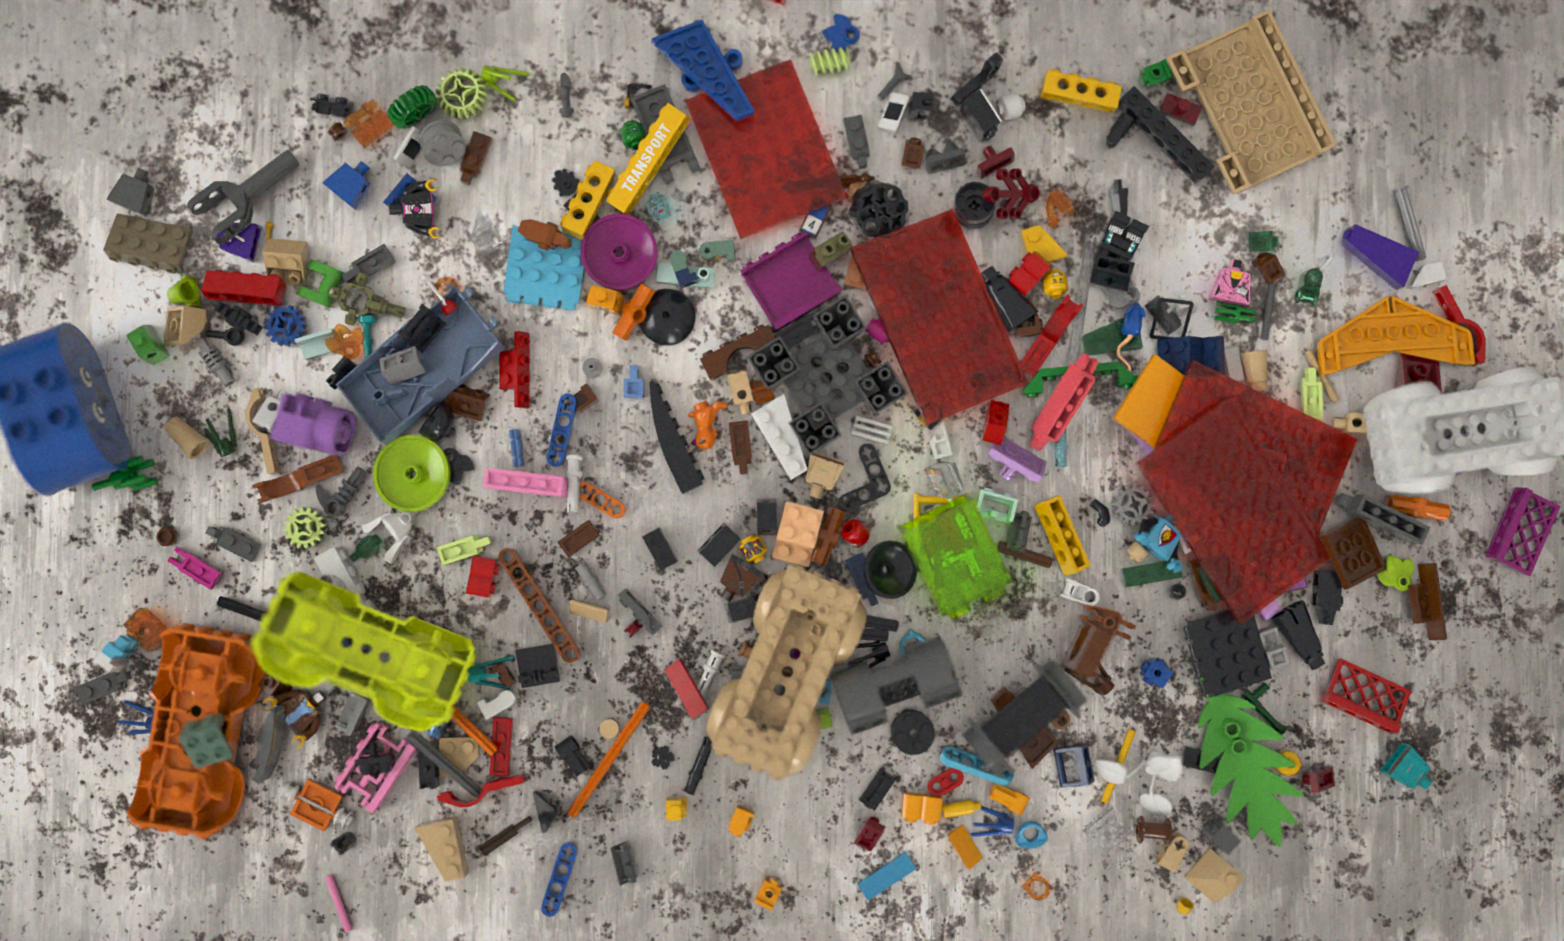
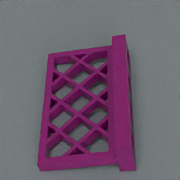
M1515 487L1485 557L1496 560L1526 576H1531L1561 506L1533 493L1528 488ZM1530 497L1534 499L1536 507L1531 509L1528 506ZM1549 506L1552 510L1550 515L1545 517L1542 508ZM1538 510L1540 519L1533 522L1531 512ZM1526 515L1529 524L1522 526L1520 520L1522 516ZM1542 523L1544 529L1542 533L1537 534L1535 525ZM1530 528L1533 537L1526 539L1523 530ZM1519 533L1521 542L1514 544V534ZM1534 540L1536 547L1534 551L1530 552L1527 543ZM1523 545L1525 554L1518 557L1516 547ZM1511 550L1514 559L1507 561L1504 559L1507 551ZM1524 558L1528 560L1526 570L1522 568L1520 560Z

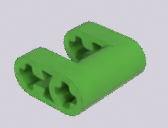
M310 259L307 268L324 275L317 292L299 285L296 295L330 308L334 300L329 295L330 288L339 287L344 272Z

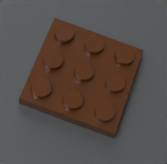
M1358 517L1320 536L1344 590L1350 589L1387 569L1366 521Z

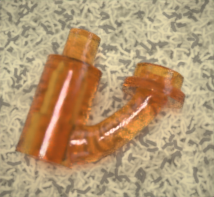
M1058 188L1048 195L1046 201L1048 226L1054 228L1061 221L1058 215L1056 217L1054 215V205L1062 213L1066 212L1070 217L1076 211L1071 207L1072 203Z

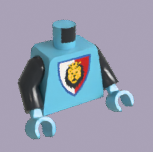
M1169 512L1165 519L1153 516L1142 521L1139 531L1133 538L1140 542L1141 546H1144L1156 558L1167 562L1169 560L1170 563L1167 564V568L1169 570L1174 569V573H1177L1183 569L1182 563L1178 560V546L1181 533L1174 527L1179 517Z

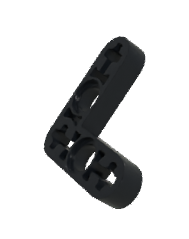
M998 52L986 60L981 72L951 97V101L956 107L998 73L1004 60Z
M863 444L858 451L870 483L840 496L838 505L844 511L852 510L883 497L891 490L890 482L877 451L871 444ZM864 447L872 449L870 453L871 459L876 457L877 461H872L866 465L865 461H869L867 455H862ZM876 464L880 467L878 475H872L869 472L871 465ZM881 475L884 476V479H880L882 484L887 485L884 493L881 490H877L879 483L878 481L874 483L872 479L878 478ZM863 489L868 490L870 493V497L867 500H862L859 497V492ZM855 492L856 499L860 503L856 505V501L850 503L849 508L846 505L842 506L843 498L851 499L853 498L852 493Z

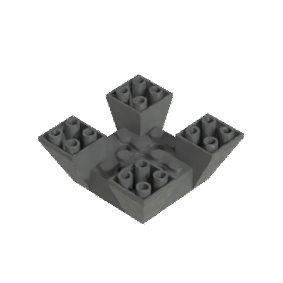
M846 295L813 315L821 336L795 353H790L779 336L747 356L766 389L769 390L784 384L801 410L802 415L788 424L809 456L842 436L833 421L862 402L876 415L908 394L888 361L869 372L850 342L867 327ZM812 359H820L822 365L820 367L812 366ZM840 364H845L848 367V371L840 373L837 367ZM824 374H828L832 377V381L828 384L823 383L821 377ZM809 384L814 385L816 391L812 394L805 391V387ZM838 390L842 393V398L835 400L832 398L831 393Z

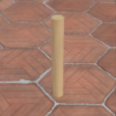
M1309 349L1304 352L1311 366L1316 367V375L1320 377V382H1322L1331 401H1337L1339 397L1327 376L1320 375L1319 363L1312 350Z

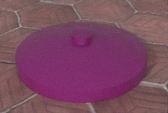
M627 214L604 216L589 227L582 240L581 260L591 279L604 288L615 291L633 289L645 282L656 266L658 248L655 237L649 227L634 216Z

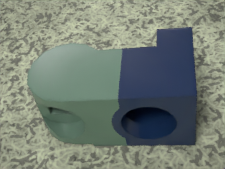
M680 250L672 252L670 262L680 288L683 289L698 283L699 280L696 273L690 274L687 266L688 258L685 253Z

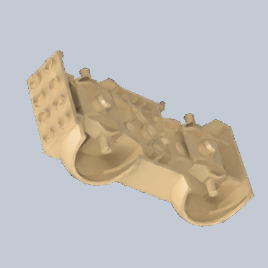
M794 564V566L789 565L787 570L776 572L768 579L759 596L754 612V627L759 633V637L742 677L729 680L723 686L708 718L707 734L713 743L714 753L726 757L727 754L733 756L732 761L744 765L745 762L752 765L751 769L760 773L765 770L770 773L769 777L778 781L781 778L785 779L786 776H792L802 771L814 750L820 733L821 717L814 708L832 666L842 665L849 659L864 629L867 611L860 601L861 595L858 594L859 590L850 586L847 589L841 587V583L834 579L827 581L823 579L822 574L815 571L808 573L805 571V567ZM793 648H797L801 652V656L796 660L789 656V652ZM786 666L793 669V675L789 678L782 675V669ZM778 684L784 685L786 689L782 696L774 693V687Z

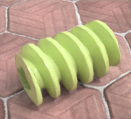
M847 46L845 52L842 47H839L838 53H836L834 48L831 49L830 54L826 49L823 51V55H821L820 51H816L815 57L812 52H809L811 69L816 76H818L819 70H822L825 75L828 68L831 73H833L834 67L837 68L838 72H841L842 66H844L846 71L849 69L850 61Z

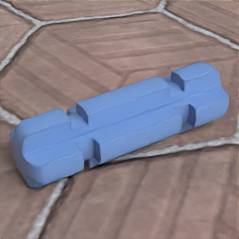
M518 429L509 431L511 453L514 456V459H512L514 467L524 465V460L521 456L523 455L521 440H519L520 431Z

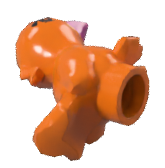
M703 401L693 406L695 412L689 413L688 417H694L698 432L691 442L692 445L698 446L703 450L710 449L714 445L717 429L712 430L711 426L715 420L716 413L728 407L726 402L716 401V403L709 406L707 401Z

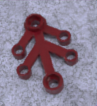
M1019 168L1011 169L1010 172L1007 169H998L996 172V178L1003 180L1009 190H999L998 187L991 186L983 191V198L987 202H997L1000 198H1009L1003 208L997 209L996 216L998 219H1007L1008 216L1011 219L1021 218L1027 204L1036 201L1040 195L1039 188L1033 184H1028ZM1013 180H1017V181H1018V183H1019V185L1021 186L1022 190H1019V189H1018V187L1015 185V183L1013 182ZM1018 198H1022L1018 206L1013 207Z

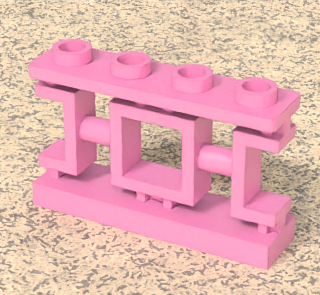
M485 468L484 488L558 497L568 496V478Z
M381 720L370 725L367 730L368 736L359 742L356 747L358 749L355 756L351 755L345 764L347 768L344 772L341 771L335 779L337 783L334 786L335 789H340L344 794L348 792L350 787H353L366 797L361 805L366 806V810L371 813L378 810L417 750V747L406 737L403 738L400 744L387 737L385 733L390 726L383 724L384 722ZM379 730L381 731L376 738L385 744L383 746L384 753H378V755L388 754L391 747L398 752L402 751L404 746L406 747L391 772L380 773L379 777L374 774L363 775L359 783L351 778L344 784L355 768V759L370 756V754L364 755V749L369 747ZM359 765L355 769L358 773H360ZM384 779L385 781L372 801H370L374 793L365 787L370 780L379 785Z

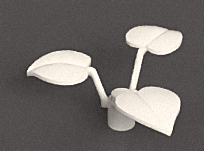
M1153 751L1149 754L1147 760L1143 759L1129 773H1127L1126 767L1120 763L1095 759L1094 763L1099 774L1106 781L1113 784L1124 783L1125 778H1129L1141 767L1145 766V771L1153 775L1150 794L1142 793L1140 796L1141 805L1154 815L1167 816L1171 813V801L1164 795L1154 794L1157 774L1166 781H1177L1182 772L1181 756L1168 757Z

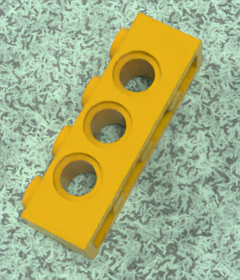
M1051 69L1047 70L1044 75L1040 98L1114 113L1118 108L1122 86L1117 85L1113 81L1105 83L1094 77L1082 78L1076 73L1068 75L1061 73L1060 70ZM1058 83H1064L1067 89H1061ZM1077 87H1083L1085 93H1079ZM1095 91H1101L1104 97H1098Z
M596 160L586 168V177L583 182L580 181L577 187L578 193L575 198L571 199L568 206L569 211L567 215H563L560 222L563 233L581 241L592 225L616 177L614 168ZM593 181L600 182L598 186L591 185ZM586 197H589V198L592 199V200H591L590 202H588V203H585V202L582 201V200H583L584 198H586ZM576 214L584 215L581 219L574 218Z
M1061 495L1050 497L1035 504V510L1064 576L1078 573L1090 567L1091 564Z

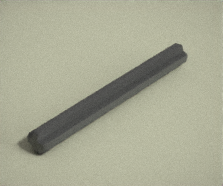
M414 730L409 733L407 739L474 798L479 797L482 788L417 731Z

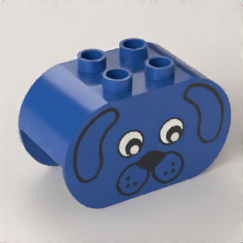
M63 322L0 346V428L16 469L35 492L43 496H51L59 491L116 470H122L128 466L127 460L130 459L131 452L123 423L100 359L94 347L81 330L71 323Z

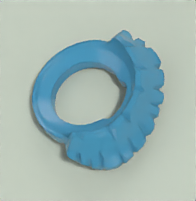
M1028 821L1018 829L1015 841L1022 848L1033 849L1041 847L1047 842V831L1043 830L1038 822ZM1029 827H1035L1039 830L1036 838L1032 840H1027L1024 837V831Z

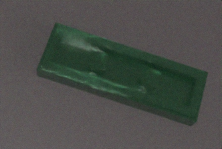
M1169 560L1168 562L1160 561L1121 568L1125 587L1182 578V570L1174 573V569L1169 570L1167 568V564L1170 563Z

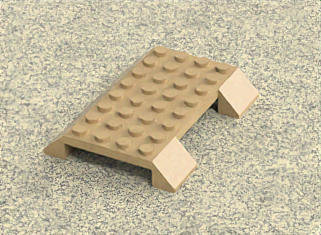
M1270 9L1253 16L1248 22L1185 51L1182 49L1166 57L1181 91H1196L1221 142L1226 156L1217 159L1216 162L1232 195L1246 191L1337 146Z

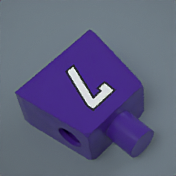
M251 223L225 244H220L219 248L254 263L262 227ZM225 231L220 232L217 237H221Z

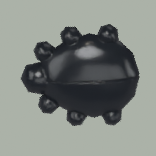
M563 169L562 172L560 170L554 172L555 177L552 178V182L555 185L553 189L560 192V197L564 195L569 196L577 190L580 179L574 177V172L567 173V169Z

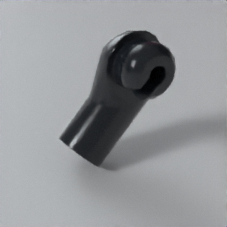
M1095 498L1091 502L1090 507L1099 513L1097 524L1100 527H1105L1111 520L1109 509Z

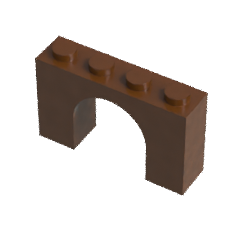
M1081 623L1060 665L1065 667L1064 671L1083 680H1086V678L1093 679L1114 636L1096 627H1089Z

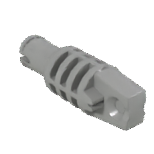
M203 338L196 341L202 350L199 352V355L211 372L217 374L226 387L232 385L235 379L227 369V362L215 345L211 344L209 346Z

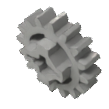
M1132 484L1131 489L1128 485H1125V491L1118 489L1120 495L1113 496L1117 500L1112 503L1113 506H1116L1113 513H1119L1117 519L1123 518V524H1127L1130 521V525L1135 526L1137 521L1140 525L1142 519L1146 520L1148 519V514L1154 513L1150 510L1151 507H1155V504L1150 502L1154 497H1148L1150 491H1143L1144 486L1142 485L1138 489L1136 484ZM1133 492L1140 494L1143 498L1136 497ZM1125 497L1124 504L1121 505L1122 499ZM1132 502L1137 503V505L1134 506V508L1130 507V504H1132ZM1145 505V510H1144V512L1142 513L1141 510H1142L1143 506ZM1124 512L1131 513L1134 518L1127 516Z

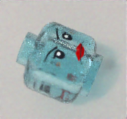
M658 191L649 195L650 199L646 201L645 206L652 219L660 221L671 216L670 213L673 211V206L667 194L660 195Z

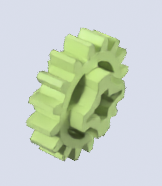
M300 507V512L294 509V515H287L289 521L283 522L287 525V528L283 529V531L288 532L285 538L292 539L291 545L297 543V548H302L304 544L305 548H310V544L317 546L316 540H323L320 535L326 534L322 529L327 524H322L321 521L325 518L323 516L318 517L319 511L313 512L311 507H308L307 510L305 507ZM302 515H309L304 520L299 518ZM302 524H307V525H306L307 531H303V530H304V527H303ZM305 536L311 537V539L306 541L301 540Z

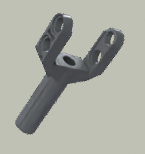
M286 150L240 185L228 181H214L191 198L187 207L194 215L205 214L228 197L237 210L217 224L211 233L212 238L217 244H225L251 224L254 213L252 201L298 167L299 162L290 151ZM217 192L214 197L209 198L211 193ZM202 203L198 209H194L195 205ZM236 220H240L237 225L233 226ZM225 231L221 237H217L220 232Z

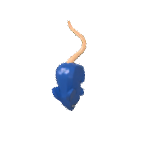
M1134 302L1127 312L1124 313L1125 320L1122 324L1121 332L1127 338L1117 348L1118 357L1128 366L1130 372L1131 366L1121 356L1120 350L1133 337H1138L1141 332L1142 318L1145 317V310L1137 302Z

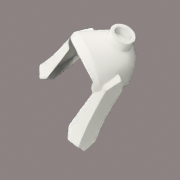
M388 512L374 521L362 525L363 532L369 533L377 525L383 523L396 539L395 544L384 555V560L390 564H393L397 559L411 530V515L407 512L395 514Z

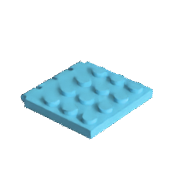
M513 226L503 292L507 294L506 301L520 303L521 297H524V304L539 306L540 299H543L542 306L558 308L560 301L562 302L561 309L575 310L576 304H580L585 270L581 260L582 241L562 232L563 235L572 241L571 248L556 247L555 250L549 249V251L539 248L538 244L530 242L518 232L519 226Z

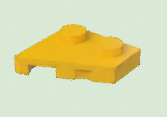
M1040 225L1021 230L1020 233L1027 253L1030 252L1032 254L1036 250L1049 263L1067 257V253Z

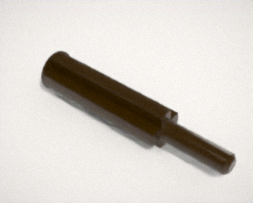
M526 817L515 826L511 824L479 846L483 855H488L516 836L519 829L532 821V817Z

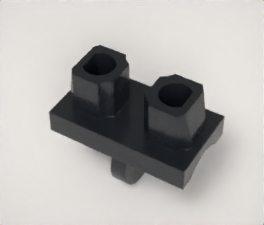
M371 742L370 748L364 749V755L370 754V756L355 759V766L359 765L361 776L373 774L372 764L378 763L379 773H388L392 770V761L395 759V754L378 755V753H384V747H378L376 742Z

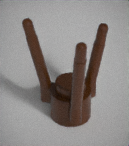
M1101 663L1098 668L1103 675L1095 673L1096 680L1094 683L1096 685L1070 674L1092 688L1096 693L1101 692L1103 695H1107L1115 686L1111 681L1112 678L1107 674Z

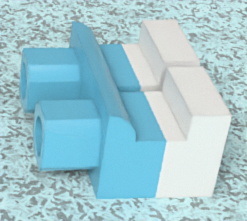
M120 635L116 641L108 642L94 659V662L109 673L123 671L127 667V664L123 661L128 655L137 653L133 649L139 641L131 635L126 637Z

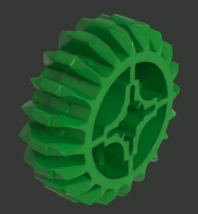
M420 85L415 86L413 89L410 88L407 92L399 95L393 101L394 103L390 104V108L387 110L389 120L398 129L410 128L412 125L415 126L416 123L426 119V116L430 115L431 111L435 109L437 105L436 95L428 86Z

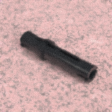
M704 736L694 765L688 772L689 777L683 789V792L695 795L698 783L703 778L702 773L713 745L709 737Z

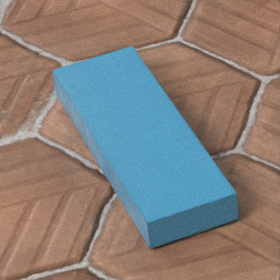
M905 851L859 881L857 885L867 900H870L917 868Z

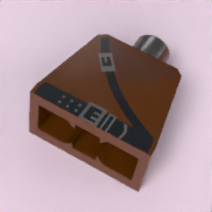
M732 554L720 580V583L726 586L720 596L728 602L732 600L735 593L743 597L763 573Z

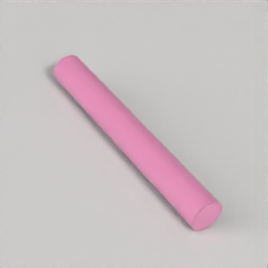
M333 875L325 877L342 926L345 932L351 931L352 926Z

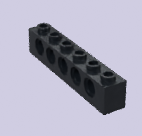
M1135 86L1120 98L1118 108L1123 113L1130 115L1135 120L1134 124L1195 185L1215 167Z

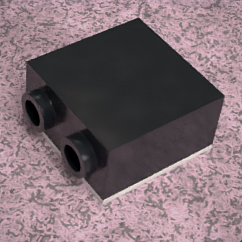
M982 89L963 100L959 111L978 141L981 142L984 139L988 141L993 138L1002 120Z

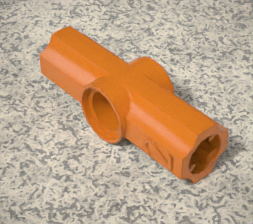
M643 283L640 284L633 298L623 304L621 308L623 315L614 328L613 334L625 341L628 339L636 323H641L645 319V308L654 295L655 290Z
M1391 494L1387 501V506L1415 518L1447 521L1451 513L1450 505L1432 502L1421 497L1410 498Z

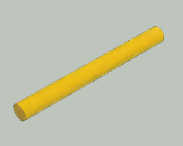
M1128 729L1116 760L1117 763L1124 764L1136 731ZM1107 783L1101 799L1102 802L1109 803L1116 784Z

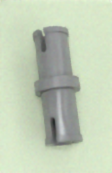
M586 562L575 568L584 581L583 585L587 586L595 601L606 594L597 582L598 578L592 574Z

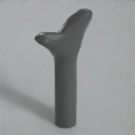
M899 62L895 63L896 68L893 78L877 95L882 101L898 82L913 79L910 75L903 72Z

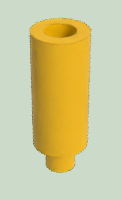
M972 799L942 804L944 819L974 814V810L981 809L980 801L973 802Z

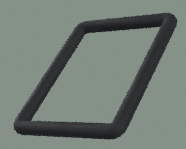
M1160 298L1153 319L1150 338H1175L1154 335L1162 302L1190 305L1181 337L1186 336L1194 303L1192 301Z

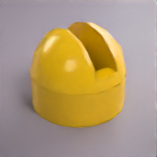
M1184 897L1180 898L1177 903V911L1180 914L1188 915L1194 908L1192 901Z

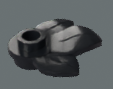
M446 448L443 450L446 456L448 454L453 455V459L449 461L451 469L450 482L459 485L462 481L463 471L474 470L473 462L467 455L459 454L456 449Z

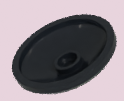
M660 289L655 291L645 308L646 317L639 323L645 336L652 342L664 346L676 345L684 341L691 334L696 320L695 309L689 298L680 291ZM668 312L670 314L669 318H663V313Z
M884 541L875 545L867 554L864 562V577L867 585L876 595L882 598L895 599L907 594L917 578V562L912 551L906 545L897 541ZM884 567L887 569L886 573L883 572Z

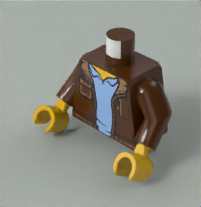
M297 689L284 691L274 696L273 699L266 698L262 704L265 702L271 703V707L267 708L266 711L273 709L275 704L278 706L281 704L285 705V721L296 734L291 744L298 740L301 744L297 749H301L304 741H308L318 732L322 721L321 715L324 713L319 704L327 698L321 690L311 695L308 690L302 692Z

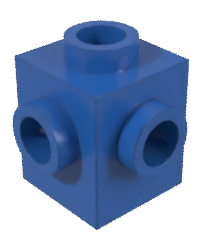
M1149 658V660H1145L1142 663L1139 674L1144 677L1143 681L1148 685L1153 686L1155 684L1160 688H1164L1174 672L1166 668L1167 663L1161 659Z

